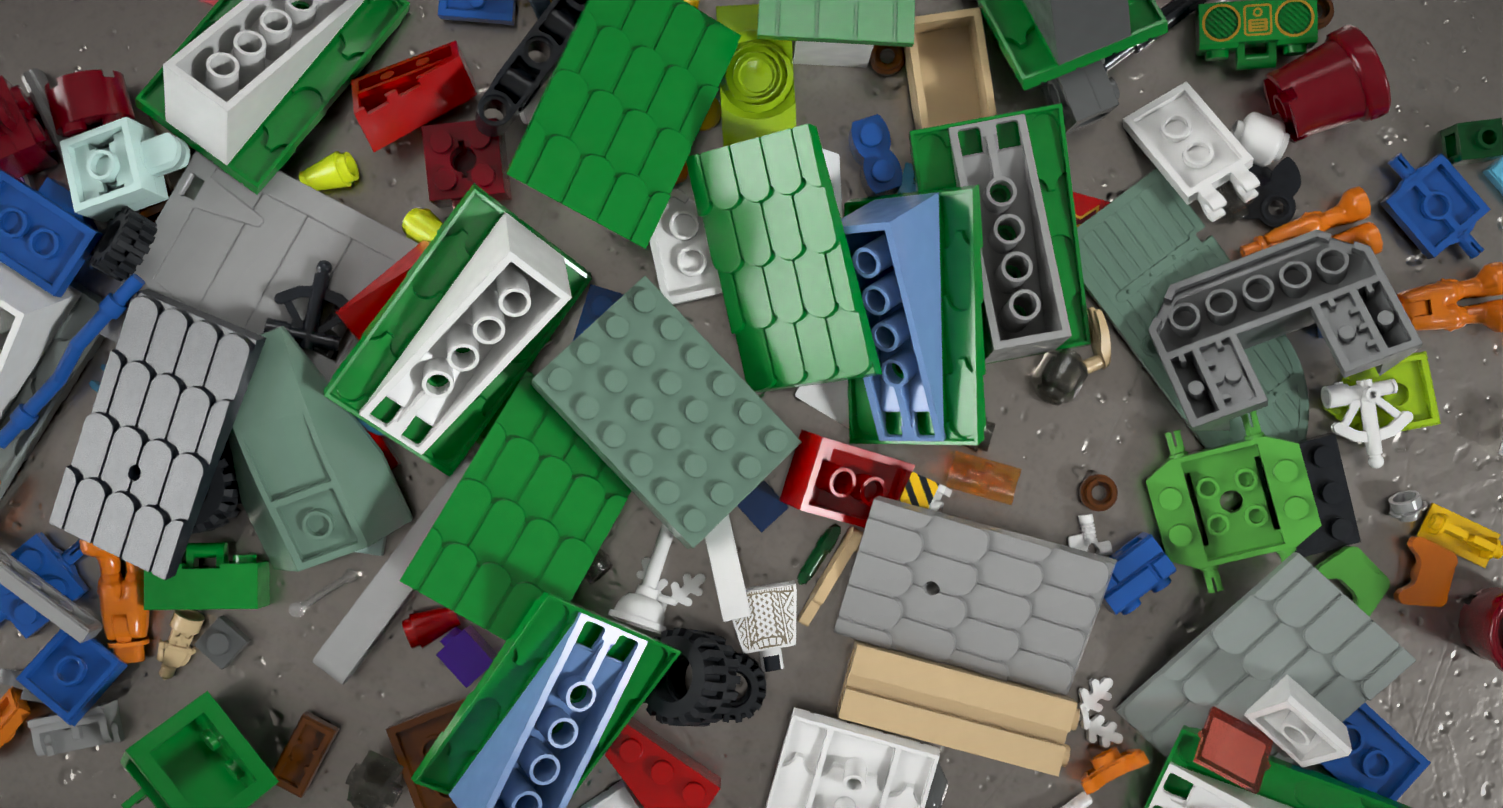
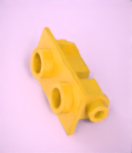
M1431 503L1416 535L1454 552L1457 556L1483 568H1486L1489 559H1500L1503 556V545H1501L1499 539L1501 534L1435 503Z

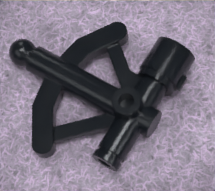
M322 260L317 264V273L314 275L312 286H296L277 293L274 297L277 304L285 305L292 318V322L288 323L282 320L267 318L264 332L284 326L302 349L314 351V347L338 352L341 337L324 333L340 324L342 320L337 315L323 325H319L325 300L337 305L339 308L344 306L348 300L343 295L328 289L332 265L329 261ZM309 298L304 323L292 303L293 300Z

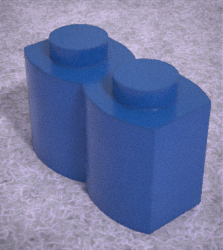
M879 114L852 122L848 137L849 148L852 156L861 166L860 180L864 192L868 197L897 193L902 185V169L897 157L890 150V132L885 121Z

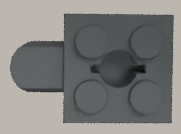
M1105 58L1082 68L1078 67L1070 73L1045 83H1040L1039 86L1048 106L1062 103L1066 135L1101 121L1119 105V89L1115 80L1112 77L1108 78L1103 66Z

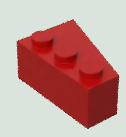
M456 40L351 80L354 115L373 152L380 150L454 107L466 103L470 98L477 95L473 76Z
M633 717L605 753V757L644 808H708L721 789V777Z

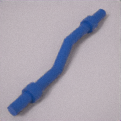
M133 273L114 294L109 293L99 303L100 309L69 342L52 376L25 404H19L9 415L10 421L0 430V448L5 449L23 429L28 430L38 420V413L66 384L84 349L112 319L117 320L128 309L127 303L145 284V281L140 276Z

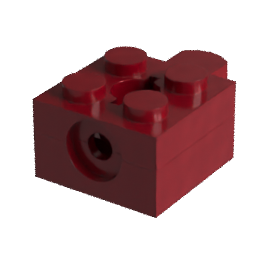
M2 75L0 76V170L20 178L27 174L31 176L58 164L53 154V151H56L57 148L48 130H43L37 121V118L41 116L31 96L27 97L20 85L13 86Z
M488 118L491 121H499L497 118ZM475 120L421 126L429 201L438 208L453 206L454 210L474 183L497 201L512 200L510 178L506 174L508 160L505 133L497 137H488L478 130Z

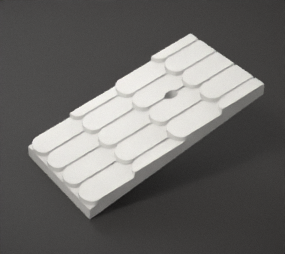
M794 707L765 808H925L939 761L940 748L925 743L921 744L918 741L893 734H885L882 731L857 724H849L846 721L821 714H813L810 711Z

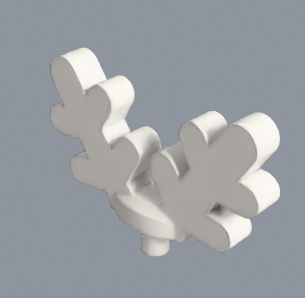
M650 558L642 559L641 564L644 571H638L636 574L637 578L644 580ZM700 573L691 578L690 574H684V586L680 588L677 582L671 584L673 593L671 597L661 593L668 585L666 579H661L656 587V590L659 591L656 600L660 601L664 613L667 604L676 606L679 602L685 606H691L692 599L686 596L690 593L696 596L703 594V590L699 586L705 582V575Z
M1103 677L1100 681L1091 678L1089 680L1090 692L1085 688L1078 689L1081 701L1077 704V708L1080 709L1079 722L1081 728L1086 729V740L1095 743L1097 735H1099V744L1105 748L1110 746V741L1120 744L1123 741V736L1115 732L1117 729L1115 722L1108 721L1101 726L1105 721L1104 716L1096 714L1093 718L1089 719L1088 713L1090 709L1097 712L1102 711L1103 706L1097 703L1100 699L1111 700L1112 695L1107 691L1113 686V680L1108 677Z

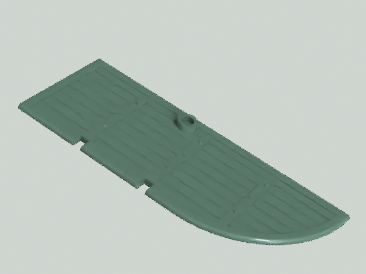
M1155 168L1077 227L1084 287L1191 429L1148 329L1154 317H1157L1164 302V296L1171 284L1232 261L1213 235L1208 236L1203 242L1199 240L1196 233L1205 227L1204 223L1190 204L1187 205L1161 172ZM1286 334L1244 349L1268 399V406L1258 409L1256 412L1261 431L1265 435L1293 442L1306 439L1309 422L1307 384L1300 360ZM1247 413V414H1248V417H1249L1250 425L1253 426V425H1252V421H1251L1250 414ZM1241 416L1230 420V431H1192L1205 449L1242 440L1246 436ZM1257 456L1254 459L1266 502L1269 506L1271 504L1260 457Z

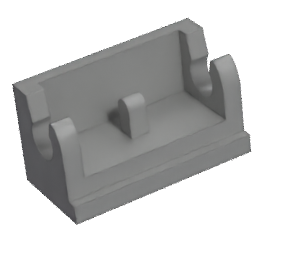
M118 700L94 704L75 727L67 724L55 712L43 714L27 721L37 756L46 754L47 756L125 740Z

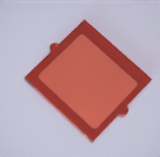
M1214 706L1211 707L1204 728L1198 732L1200 741L1193 762L1256 795L1260 791L1265 771L1271 767L1268 759L1274 741L1262 731Z

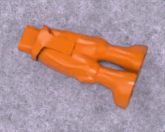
M1360 186L1348 189L1343 193L1339 203L1325 212H1305L1298 219L1283 224L1263 236L1254 237V242L1240 246L1241 257L1316 229L1325 232L1337 226L1364 220L1371 214L1369 198ZM1372 222L1354 226L1331 237L1350 244H1354L1356 241L1369 245L1375 255L1381 253L1383 249L1380 231Z
M1493 262L1484 265L1475 277L1464 281L1442 278L1436 283L1408 289L1397 294L1416 331L1443 329L1452 332L1466 324H1483L1494 332H1503V299L1469 306H1459L1456 304L1459 300L1467 298L1503 295V262Z
M80 539L79 543L82 553L97 558L100 566L101 576L98 580L97 592L104 632L107 639L112 640L107 643L108 648H113L114 654L125 663L145 661L144 645L149 643L147 633L150 610H144V570L126 561L127 573L124 579L121 573V557L110 554L94 546L93 543Z

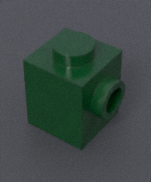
M1502 118L1456 123L1440 131L1443 155L1453 166L1489 162L1503 156Z

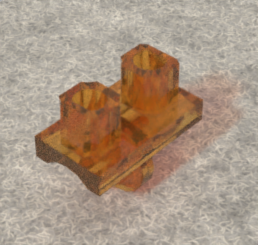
M955 451L945 486L1012 505L1022 469Z

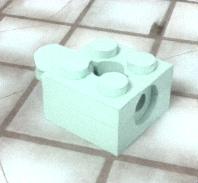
M128 117L60 141L74 212L103 223L111 218L114 219L115 213L121 211L123 207H129L137 211L168 200L164 175L186 167L190 159V149L185 141L170 133L155 136L153 129Z

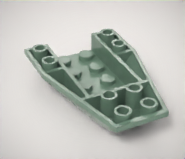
M281 326L259 334L266 337V340L229 434L228 441L242 505L273 568L296 572L367 548L412 521L411 512L383 451L353 414L324 396V389L328 385L327 380L286 328Z

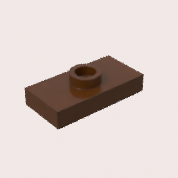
M307 711L303 713L272 771L279 781L276 785L302 798L340 728Z

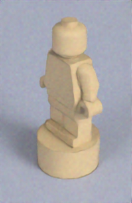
M196 610L174 611L169 624L172 630L168 640L163 642L162 639H159L157 660L162 662L159 670V675L162 679L172 678L176 668L185 666L191 656L196 653L195 646L191 648L190 644L194 635L199 633L205 619L200 612Z

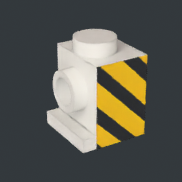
M912 472L899 501L942 512L944 503L940 501L942 495L950 498L952 490Z

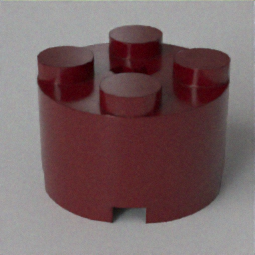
M102 69L85 70L56 78L58 86L54 88L48 82L44 86L56 133L59 136L70 138L124 117L136 120L124 75L119 71L113 70L114 77H104Z

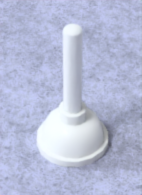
M663 523L642 585L638 584L635 593L624 595L617 602L615 608L610 609L608 614L609 617L659 634L665 631L667 627L663 626L665 619L664 609L661 603L656 600L659 593L656 587L674 536Z

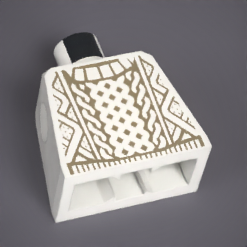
M795 580L745 588L751 616L732 620L743 653L759 651L762 672L783 669L784 663L781 648L796 645L797 589Z

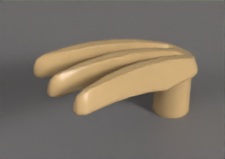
M1094 307L1087 308L1091 347L1094 356L1080 362L1081 368L1086 375L1101 368L1104 370L1111 362V341L1108 325L1103 312Z

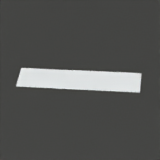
M728 514L705 537L723 622L751 616Z

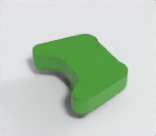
M1345 546L1315 566L1327 579H1338L1351 592L1353 602L1369 617L1390 588L1389 578L1358 547Z

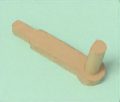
M853 526L847 530L797 618L798 622L807 627L809 626L852 554L859 551L863 536L862 531Z

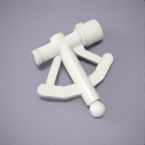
M1372 379L1357 380L1356 385L1353 386L1343 384V382H1335L1334 385L1322 387L1321 400L1325 408L1349 406L1341 423L1335 422L1331 425V431L1352 442H1365L1366 452L1369 455V466L1375 469L1382 467L1384 459L1381 456L1383 453L1381 441L1397 435L1413 420L1412 412H1400L1380 397L1397 393L1398 385L1396 380L1389 379L1372 382ZM1376 405L1394 417L1388 425L1379 428ZM1359 407L1363 431L1349 427Z

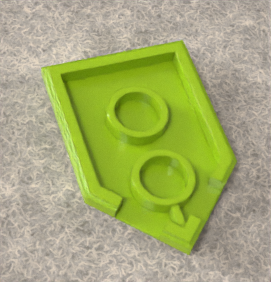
M1426 351L1412 353L1381 376H1379L1376 368L1373 367L1346 378L1343 377L1340 381L1343 384L1353 386L1356 385L1357 380L1372 379V382L1395 379L1398 385L1397 393L1380 397L1400 412H1412L1413 420L1401 431L1441 424ZM1376 405L1379 428L1388 425L1394 417ZM1323 406L1322 409L1342 421L1349 406L1329 409ZM1359 407L1349 427L1363 431Z

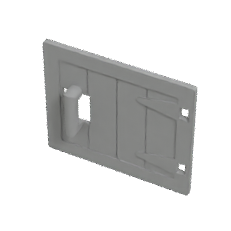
M195 151L155 222L157 224V233L154 235L155 240L149 245L151 249L148 254L143 256L144 261L141 265L136 266L134 274H137L146 282L143 290H152L251 332L262 334L264 333L267 318L282 320L288 323L292 322V318L285 305L277 304L274 297L277 293L296 286H312L314 275L317 273L316 267L320 261L326 260L332 265L328 289L343 295L350 301L419 243L280 171L256 195L245 187L243 183L238 182L215 165L213 161L208 160L202 154ZM196 175L204 183L195 199L192 200L184 196ZM122 280V281H121V283H120L119 287L117 288V290L121 287V285H122L126 280ZM299 298L292 301L303 323L309 298ZM334 304L324 323L337 316L335 312L340 309L337 305ZM127 310L117 320L112 319L99 334L117 343ZM341 322L324 334L338 336L342 339L347 326ZM351 334L337 362L331 360L334 350L331 351L314 347V351L302 350L329 383L333 374L359 341Z

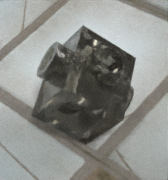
M370 750L361 764L356 763L347 777L346 784L349 785L347 801L351 802L354 808H387L388 805L394 807L404 790V786L400 785L404 766Z

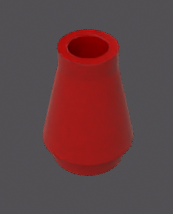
M446 607L411 613L408 619L401 621L412 649L419 646L423 649L451 629L461 625L457 613Z

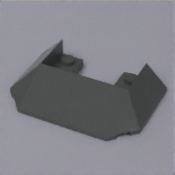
M1316 229L1169 286L1157 317H1154L1148 332L1192 431H1230L1231 419L1268 406V399L1244 349L1314 323L1317 324L1344 378L1373 367L1376 368L1379 376H1381L1422 347L1423 343L1371 246L1356 241L1354 244L1331 238L1332 234Z

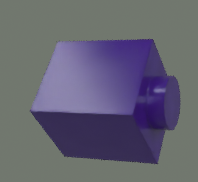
M471 624L462 631L457 626L440 641L444 647L436 654L466 688L489 668L497 656L496 651Z

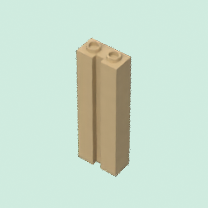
M854 640L836 709L838 718L1058 777L1061 767L1067 766L1070 757V745L1065 744L1067 733L1071 730H1076L1080 718V709L1077 708L1078 703L1070 696L1053 694L1010 680H1000L965 668L935 662L893 649L888 650L859 640Z

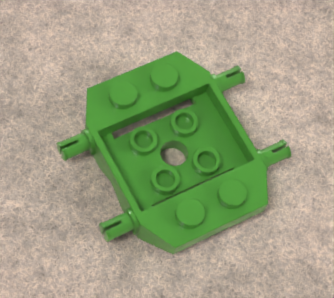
M1257 410L1249 413L1253 426L1250 425L1248 414L1241 416L1246 433L1245 439L1213 448L1188 453L1187 450L1185 451L1180 429L1173 431L1177 445H1174L1171 431L1164 433L1170 451L1169 458L1146 479L1166 555L1173 563L1200 569L1204 574L1208 593H1215L1212 578L1215 580L1217 591L1224 590L1218 570L1220 564L1273 552L1279 554L1281 562H1283L1295 552L1299 544L1322 526L1299 443L1265 435L1261 431L1256 413ZM1257 456L1261 458L1280 528L1274 529L1254 459ZM1190 473L1207 534L1208 545H1203L1184 474ZM1230 490L1240 493L1243 501L1241 506L1234 511L1225 510L1220 504L1221 496Z

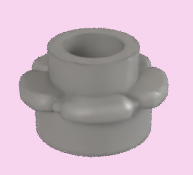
M1402 491L1389 498V515L1393 518H1398L1401 522H1412L1422 517L1421 511L1426 510L1428 505L1426 501H1422L1418 491Z

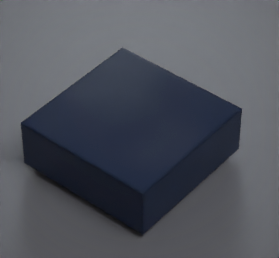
M765 480L737 505L761 533L789 508L785 503L779 501L780 497Z

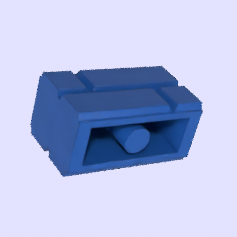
M1140 533L1109 556V558L1116 559L1117 563L1102 604L1109 612L1115 615L1120 612L1122 615H1127L1141 605L1139 598L1151 590L1153 593L1159 592L1171 583L1172 580L1169 576L1177 571L1176 567L1151 534Z

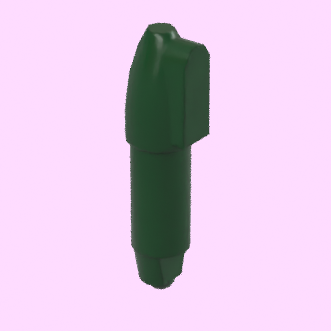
M835 523L820 536L815 548L800 569L797 576L799 585L807 584L813 578L828 553H831L841 534V526Z

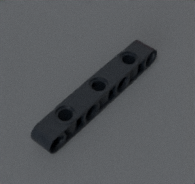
M552 0L481 97L477 106L475 123L482 134L488 137L502 135L507 131L519 113L523 112L555 70L585 5L578 4L574 0ZM532 51L542 52L547 60L545 62H535L529 57L528 53ZM490 108L497 109L503 114L504 118L497 122L488 120L484 115V111Z

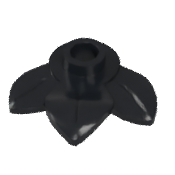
M1286 157L1272 171L1266 166L1261 167L1253 164V167L1248 170L1260 182V185L1255 188L1259 193L1258 196L1244 203L1236 193L1227 199L1230 208L1237 216L1243 219L1259 218L1269 226L1278 227L1288 223L1296 211V203L1293 197L1301 186V175L1296 163L1290 157ZM1279 201L1283 204L1281 214L1272 215L1269 212L1271 202Z

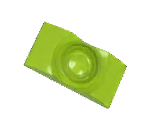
M759 4L716 6V21L741 35L738 47L720 83L723 147L796 127L792 41L757 39Z

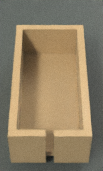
M980 7L915 16L913 47H904L905 66L915 130L997 115Z

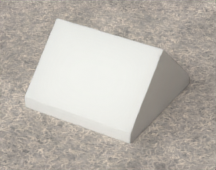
M1288 674L1247 709L1244 714L1246 718L1301 767L1347 757L1352 751L1347 727Z

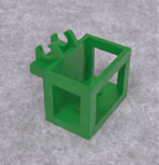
M208 691L127 748L120 761L141 788L121 804L123 808H131L147 797L156 808H248L279 782Z

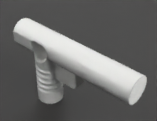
M1093 513L1078 515L1082 533L1068 536V546L1087 552L1089 545L1093 543L1097 548L1094 554L1101 556L1112 555L1113 551L1110 541L1098 542L1096 538Z

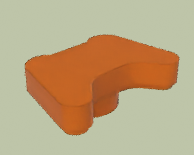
M1412 536L1407 541L1409 549L1416 558V563L1410 571L1411 582L1394 592V600L1406 605L1442 607L1448 601V594L1455 568L1458 564V558L1454 552L1423 537Z
M1116 746L1109 748L1090 759L1093 768L1083 773L1081 785L1086 794L1089 795L1099 790L1106 783L1127 772L1139 769L1150 763V761L1141 749H1128L1120 753Z

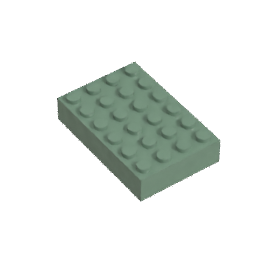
M646 276L642 277L555 357L530 383L687 549L694 548L802 443Z

